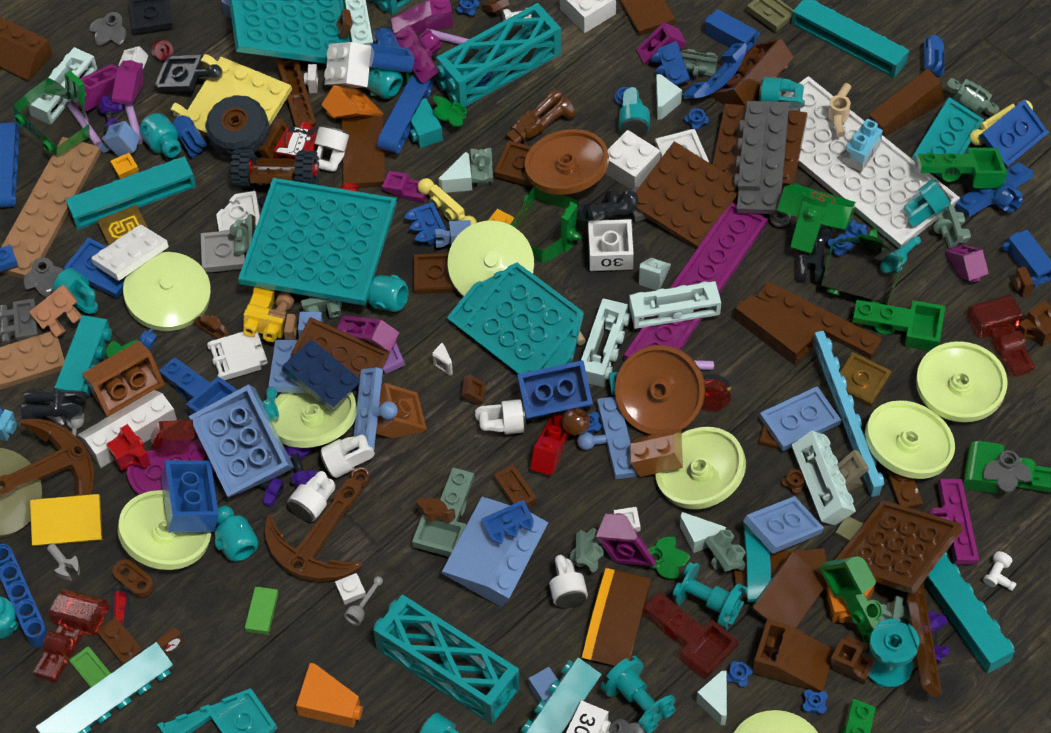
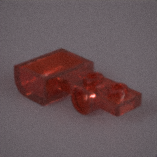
M1006 295L968 307L967 315L979 337L983 338L991 335L1013 377L1034 371L1035 364L1025 348L1024 336L1021 331H1015L1014 329L1018 328L1019 323L1022 322L1023 314L1012 295Z
M193 419L159 421L151 434L153 450L162 455L184 453L191 441L199 438L193 426Z
M68 589L60 591L49 610V617L59 627L56 632L50 631L45 637L43 645L45 652L33 671L36 677L57 682L83 634L95 635L110 608L107 600Z
M660 591L644 606L643 611L662 626L663 631L669 638L674 641L680 640L686 645L681 650L680 660L704 679H707L739 645V641L715 621L711 620L703 627Z

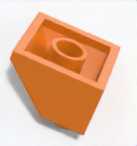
M334 85L321 104L327 110L326 113L334 119L383 116L384 114L360 89Z

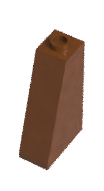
M926 69L869 114L870 119L878 124V128L883 130L882 135L886 137L945 102L941 81L929 69Z
M752 295L745 301L741 300L735 309V321L794 366L814 348L815 332H825V326Z

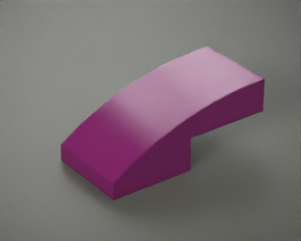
M388 172L382 186L383 190L395 196L419 203H424L427 195L420 193L418 190L419 180L410 179L407 173Z

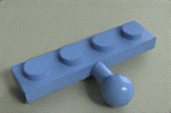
M377 367L361 369L354 437L364 435L369 447H372L373 450L375 448L378 416H382L385 419H393L398 412L396 404L390 401L384 402L379 407L383 369ZM359 447L353 449L352 452L358 450Z
M616 397L597 399L596 405L604 435L593 436L588 432L580 434L577 439L578 446L583 450H590L596 444L606 443L614 478L637 477L638 473L631 464V443L625 419L618 407Z

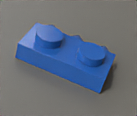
M677 42L657 49L658 51L650 59L652 62L662 63L656 69L655 74L667 76L665 78L676 86L691 81Z
M433 202L411 209L404 217L407 220L415 221L411 224L410 230L420 232L415 237V241L427 242L428 245L436 243L435 239H442V237L436 238L435 229L447 231Z
M524 500L481 519L491 541L502 544L506 534L517 537L519 528L523 527L531 531L534 522Z

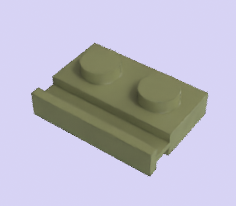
M753 0L747 5L746 11L777 32L790 22L794 9L781 0Z

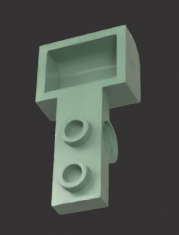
M452 468L440 500L446 504L448 510L455 509L456 517L451 523H443V520L427 522L424 519V515H422L412 541L414 548L450 557L467 525L458 522V520L464 514L467 496L475 478L474 473Z

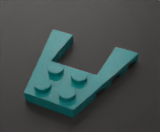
M251 688L224 698L222 702L211 706L208 704L200 707L201 710L188 715L185 713L175 717L176 719L157 724L162 733H192L211 719H213L221 733H274L277 729L276 724Z

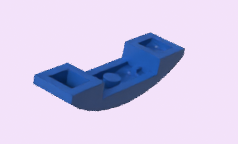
M746 43L733 44L721 56L725 63L706 82H695L682 97L684 99L700 98L712 94L723 87L741 65L747 50Z

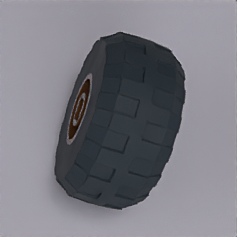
M233 95L226 97L216 103L207 115L206 130L208 138L213 147L224 156L232 157L235 149H252L254 152H257L266 142L270 132V125L265 110L258 101L248 96Z

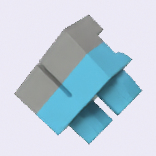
M870 119L863 122L846 146L848 153L844 157V164L861 172L881 145L883 130L878 128L876 122Z

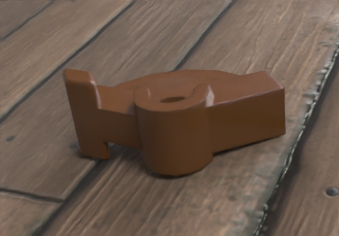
M422 497L416 501L417 508L423 513L424 519L427 522L443 520V523H451L456 517L455 509L448 510L446 504L440 499H424Z

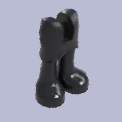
M617 190L608 191L605 194L604 203L580 206L577 209V217L581 221L592 220L594 222L601 219H610L613 215L631 214L638 207V196L633 190L623 191L622 195Z
M794 224L793 227H792V234H793V236H794L796 224ZM821 224L813 255L809 256V252L799 250V254H797V275L800 282L806 281L807 268L815 269L814 282L821 283L823 278H825L824 246L832 237L833 229L831 226Z
M29 388L24 394L26 403H23L21 406L22 419H40L42 416L77 417L83 414L84 408L79 404L86 402L87 393L78 390L63 391L59 389L55 393L41 391L39 388ZM43 403H52L51 405H43Z

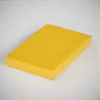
M99 494L30 500L32 546L102 541L101 499Z

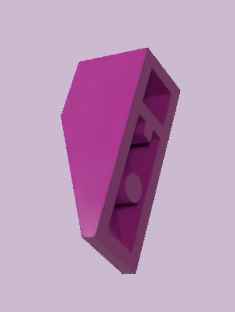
M427 0L391 18L394 35L408 24L414 28L416 33L424 32L427 28L432 30L452 28L453 19L450 0Z
M111 64L80 78L84 83V92L86 93L84 98V109L86 111L96 107L99 104L100 98L108 96L113 91L116 72L119 67ZM71 99V103L78 106L81 109V107Z
M343 315L336 328L388 352L395 345L399 335L397 330L381 319Z

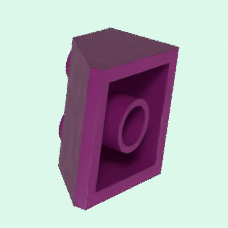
M621 513L605 514L596 538L615 563L655 566L656 561L637 530L628 520V517Z

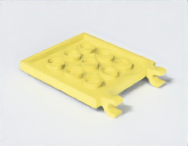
M204 54L201 62L204 63L203 67L207 69L212 64L219 65L223 70L222 77L216 81L207 78L188 110L177 103H174L170 110L174 112V117L185 115L191 118L198 131L208 136L206 120L213 106L226 97L233 95L248 96L260 103L266 112L269 125H271L290 94L292 87L287 83L226 58L220 57L216 61L213 57Z

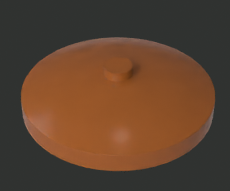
M578 129L557 131L543 137L531 147L525 158V170L531 184L543 192L557 195L572 194L591 187L603 177L609 165V154L604 141L591 132Z
M653 345L638 350L623 363L616 378L615 396L621 413L635 428L648 434H656L679 428L682 430L697 417L703 406L705 382L699 366L687 353L668 345Z

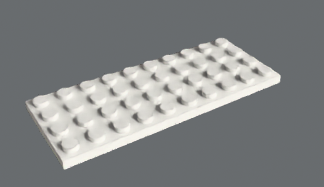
M809 76L800 82L804 86L802 99L805 100V106L803 108L789 107V110L807 112L808 114L798 164L803 170L835 196L856 202L854 212L898 248L905 245L911 238L919 235L934 223L937 217L946 212L947 209H944L937 215L934 213L921 224L912 226L908 222V215L904 212V205L918 193L917 189L931 179L935 180L936 178L930 173H920L918 164L884 136H882L880 147L862 172L844 164V157L848 153L846 146L865 121L850 110L848 120L842 123L845 135L838 137L834 123L828 118L829 103L833 96ZM786 92L782 96L793 97L794 92ZM938 181L952 200L950 202L951 205L955 206L960 197Z

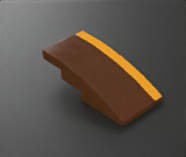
M608 568L605 569L582 654L583 659L616 666L626 658L631 661L643 618L651 578Z

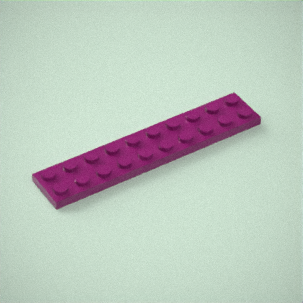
M732 202L724 214L718 218L670 288L715 281L718 293L720 294L767 225L768 219L758 214L737 213V204ZM706 307L693 309L694 312L707 310ZM658 315L650 316L649 319L658 318ZM703 318L643 327L625 352L624 360H627L638 350L653 345H668L682 350Z

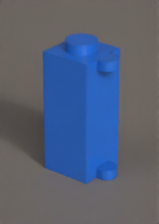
M718 9L712 15H708L704 22L705 35L728 48L733 44L746 43V53L756 44V40L760 36V32Z
M1025 230L1012 234L1008 242L1002 245L1004 251L1008 252L1019 268L1026 267L1034 283V288L1050 281L1051 260L1030 232Z

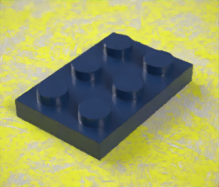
M312 339L293 355L281 369L331 412L360 384V378Z

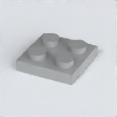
M230 230L201 233L202 268L205 272L242 269L245 253L240 255L235 253V236L230 234Z

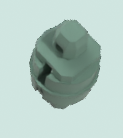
M950 78L946 83V89L951 93H956L953 100L979 116L982 111H985V114L993 116L998 112V105L994 102H989L992 94L982 88L981 85H977L968 79H965L960 84V81L954 78Z

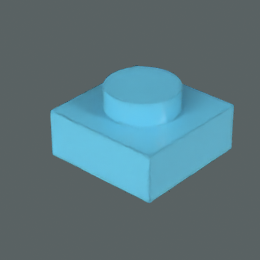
M5 409L0 416V439L7 441L9 436L15 432L17 422L13 412Z

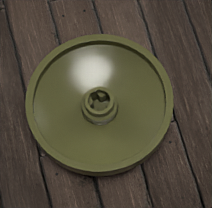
M0 448V476L10 475L31 464L22 455L9 449ZM40 480L16 489L12 494L0 499V538L18 533L31 522L30 500L42 498Z

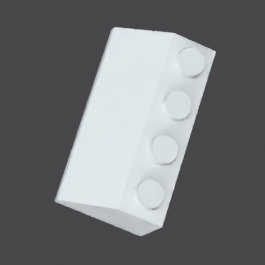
M153 390L78 434V437L99 467L102 468L114 461L110 456L106 443L116 438L120 428L128 424L136 436L138 435L144 443L178 422L174 408L165 396Z

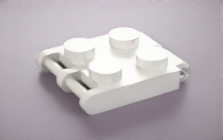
M244 332L207 343L208 349L212 351L214 357L212 359L213 364L218 369L219 374L217 377L219 376L223 380L261 370V366L268 363L258 332L253 337L245 336Z

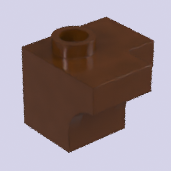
M1045 300L1030 310L1025 320L1019 323L1016 337L1021 341L1027 339L1034 340L1041 347L1051 341V306Z
M847 636L845 639L841 638L831 657L832 669L866 683L875 665V659L867 655L869 650L868 644Z

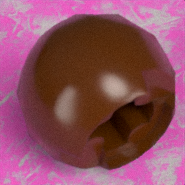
M579 408L567 410L562 418L563 429L571 435L584 434L590 425L589 415Z

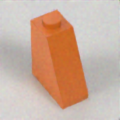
M309 664L296 704L298 715L354 728L356 720L361 719L363 706H360L359 696L316 664Z

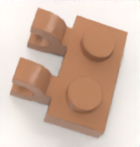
M65 285L60 286L30 311V314L43 329L49 325L56 337L66 332V329L57 320L64 312H66L73 323H77L82 316L73 306L78 300Z

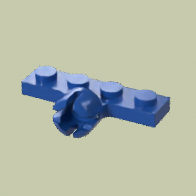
M1018 162L1006 169L1007 177L1002 186L998 188H976L961 197L956 202L955 209L971 217L988 205L993 204L1006 213H1013L1014 209L1018 210L1023 202L1022 192L1016 188L1032 179L1033 171Z

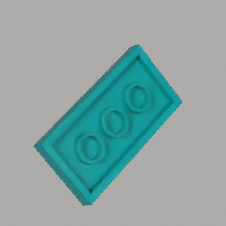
M949 97L911 159L917 162V154L926 153L964 154L971 142L970 133L973 130L979 129L980 126L978 124L982 123L984 119ZM934 173L938 177L942 178L941 173Z

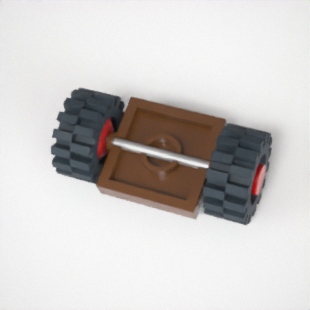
M235 149L231 157L232 169L230 170L234 187H253L255 183L267 185L272 183L273 178L293 181L295 178L296 182L318 185L320 164L316 151L299 150L295 159L259 158L258 162L255 161L256 155H254L255 152L252 149Z

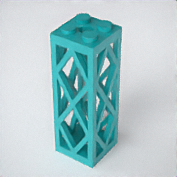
M536 3L437 56V85L448 94L452 103L458 102L466 107L561 55V28L539 3ZM514 25H524L511 40H505ZM494 35L489 41L481 42L482 40ZM490 48H493L491 52L486 54ZM532 48H537L530 62L518 63ZM469 49H480L467 64H461ZM505 52V54H503V55H501L500 57L494 59L495 57H497V56H499L500 54H502V53ZM513 58L508 64H505L507 60ZM511 70H517L512 74L506 76ZM488 72H493L486 86L474 87Z
M403 594L398 600H394L391 603L388 613L384 618H379L374 625L377 651L491 725L494 724L520 690L519 669ZM411 625L423 634H407L405 630ZM410 641L433 642L434 646L411 645ZM421 653L438 654L443 665L436 664ZM451 654L459 656L473 666L456 665ZM460 673L483 674L485 679L462 678ZM472 686H488L490 692L484 695Z

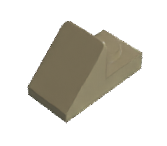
M853 450L837 464L840 473L845 478V485L848 491L862 486L863 482L860 477L869 470L860 452Z

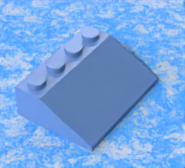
M247 385L189 416L228 497L274 479L294 468L256 389L251 385Z
M481 497L441 573L503 607L518 583L548 522L531 513L534 520L531 531L522 527L519 528L517 537L510 536L509 534L504 535L502 544L491 541L481 519L510 505Z

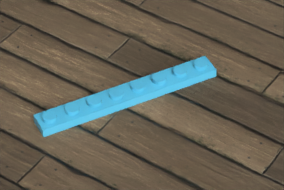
M824 331L815 332L813 345L852 449L860 452L869 467V470L863 474L871 497L878 496L882 486H884V479L882 474L877 472L875 467L876 458L870 453L865 433H862L860 416L855 414L853 398L846 391V379L840 375L839 361L837 357H833L830 338H826Z

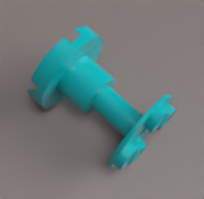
M689 562L684 571L685 578L682 584L678 583L673 591V595L676 596V605L680 606L690 593L706 601V607L720 613L717 625L728 630V624L732 625L742 609L744 602L740 599L742 594L747 596L748 588L738 583L731 592L719 586H715L712 589L696 581L700 564Z
M899 619L883 620L876 625L869 642L870 651L867 655L875 659V665L869 678L880 688L897 687L904 684L910 678L913 668L912 660L916 656L919 646V637L916 630L910 624L907 626L905 623H901Z
M632 656V661H629L627 658L622 660L607 674L606 677L609 680L606 685L602 682L601 689L608 697L621 693L629 702L635 701L645 712L638 724L641 725L646 733H651L657 728V723L664 717L668 718L675 712L676 708L673 706L675 697L669 695L655 702L645 691L647 685L639 677L644 664L637 656Z

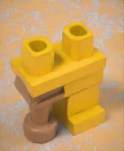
M254 287L253 296L244 313V335L253 337L258 332L263 334V338L269 342H274L277 337L282 338L286 323V310L292 308L294 298L288 293H280L276 299L277 308L275 310L272 309L274 290Z

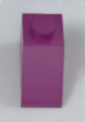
M663 22L637 48V51L643 63L649 64L653 63L650 59L658 51V48L677 42L681 49L686 44V41L679 28Z
M133 60L122 61L116 72L112 102L132 105L144 85L143 63Z
M963 244L945 251L947 258L960 278L969 282H976L982 279L981 276L989 274L983 249Z

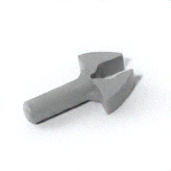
M50 544L47 547L49 553L59 564V568L54 570L58 577L72 580L66 572V567L73 568L78 575L80 574L79 562L76 556L72 559H66L55 544Z

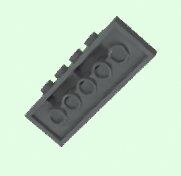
M747 101L745 119L740 120V133H743V138L738 139V150L742 151L741 156H737L736 168H740V172L735 174L734 181L735 186L739 189L737 213L780 214V211L777 209L782 195L789 102Z

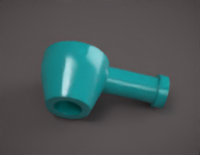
M269 387L266 390L267 399L262 403L271 421L279 419V411L275 403L277 390Z

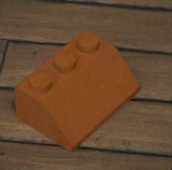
M140 341L82 373L90 392L106 417L116 413L153 390H158L165 386L151 352Z

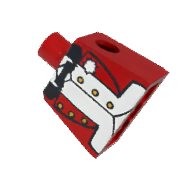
M304 121L300 123L299 128L288 127L274 149L275 158L295 159L299 150L317 152L318 145H315L317 135L312 130V125Z

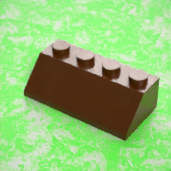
M0 17V69L29 82L53 56L49 41Z
M781 38L756 43L745 54L741 65L733 77L723 87L709 95L723 105L747 106V101H755L759 97L762 78H778V74L788 68V63L794 57Z

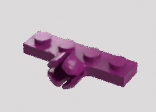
M408 24L395 34V37L400 47L411 49L415 58L413 70L418 79L424 84L438 73L431 55L437 53L442 48V43L436 35L431 33L430 29L425 30L418 37L414 28Z
M940 479L937 485L942 508L932 507L928 514L961 523L963 530L950 546L954 564H977L979 556L962 479Z

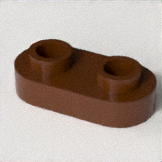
M124 559L114 565L113 575L115 580L130 593L139 598L151 594L154 588L151 577L135 563ZM129 572L127 576H122L123 573ZM142 585L146 586L143 589H138Z

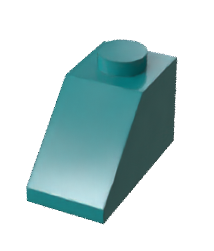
M422 99L411 120L412 130H409L412 141H416L419 148L443 141L442 127L427 99Z

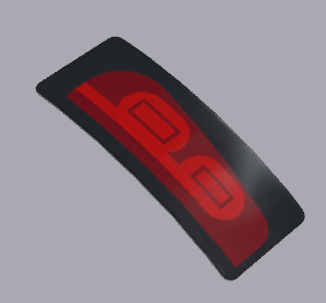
M124 587L113 588L111 620L116 617L123 627H129L130 592Z

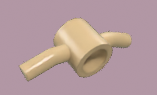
M844 83L839 93L833 96L829 103L828 118L834 123L838 137L845 135L842 123H845L849 117L851 103L846 95L850 91L851 85L848 83Z

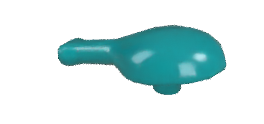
M913 237L901 248L893 251L904 258L903 263L893 252L886 255L880 265L881 272H899L901 263L903 265L907 261V253L921 243V238Z

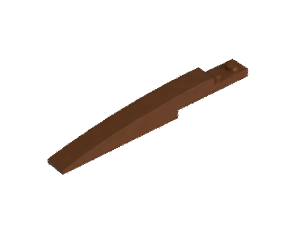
M274 57L281 81L292 87L287 101L295 127L299 128L300 123L304 121L312 126L316 125L298 60Z

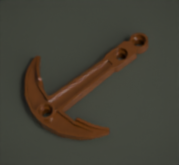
M22 419L20 425L34 432L45 442L50 439L59 451L10 475L0 476V485L3 487L2 489L0 488V499L12 494L16 489L65 469H71L76 479L74 483L75 496L91 495L94 469L90 454L83 443L69 430L50 421Z
M358 467L352 471L351 478L343 483L334 496V501L297 548H293L285 542L283 534L275 525L272 514L267 515L265 523L266 542L272 557L283 570L299 579L325 582L347 577L363 567L361 561L343 562L329 560L327 564L316 560L315 557L345 512L353 506L361 495L362 488L368 485L370 477L367 469ZM296 565H302L301 568H294Z

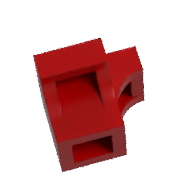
M128 424L120 428L116 438L106 443L110 456L121 471L130 466H139L144 469L151 465L148 455L144 450L145 445L138 435L136 436Z

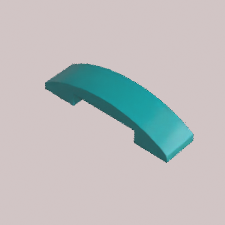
M744 523L747 569L746 585L748 588L747 602H755L771 580L770 550Z

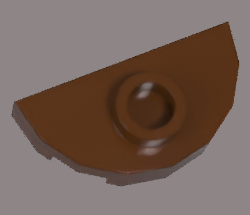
M201 313L194 320L195 326L216 339L230 336V333L216 316Z

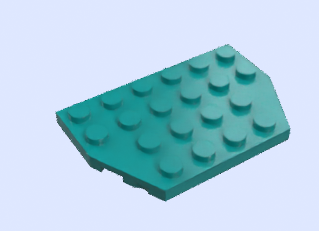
M516 262L508 266L507 269L494 273V276L473 284L447 318L515 372L521 374L571 363L584 313Z

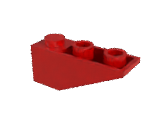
M552 415L534 446L531 470L553 475L569 436V433L562 427L563 415Z

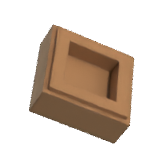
M287 314L284 328L285 340H295L298 329L295 314Z

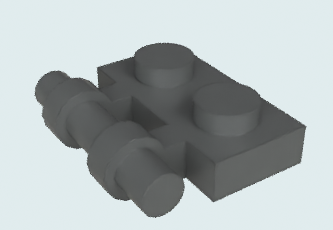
M35 299L13 302V309L8 310L6 305H0V338L2 345L10 344V338L14 335L17 342L39 335L38 322L30 314V311L36 307ZM14 319V325L9 326V321Z

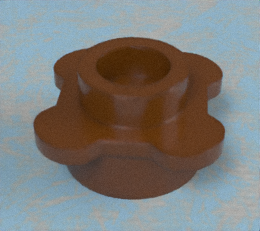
M796 469L790 470L787 478L782 479V485L789 487L794 494L801 493L803 486L807 485L802 471Z

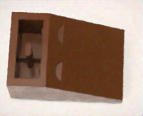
M767 619L754 661L753 673L821 692L824 690L832 662L831 657L835 650L790 625Z

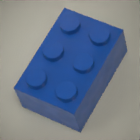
M584 360L517 374L527 420L564 413L570 409H583L593 406Z
M165 461L161 482L168 532H214L219 513L211 462Z

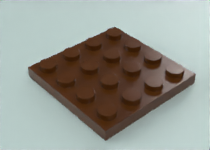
M725 104L713 165L735 179V174L740 172V168H736L737 156H741L742 151L738 150V139L743 138V133H740V120L745 119L747 106ZM789 110L782 187L795 184L807 123V112Z
M674 141L635 193L638 196L636 211L697 250L718 218L736 200L739 189L735 186V179Z
M882 500L836 559L859 556L866 561L877 583L914 594L963 529L961 523Z

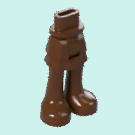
M552 88L538 106L532 111L527 110L525 115H522L510 127L511 130L505 134V137L509 141L525 143L526 139H531L543 132L559 116H563L568 120L574 118L576 111L565 96L562 98L559 90ZM553 107V108H552L550 111H548L543 117H541L540 119L538 118V117H539L541 114H543L546 110H548L549 108Z

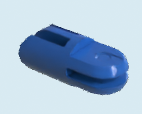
M931 35L924 41V70L929 69L935 76L939 77L944 73V44L939 36Z
M179 115L175 118L173 125L178 131V137L190 157L195 158L207 146V143L191 118L185 115Z

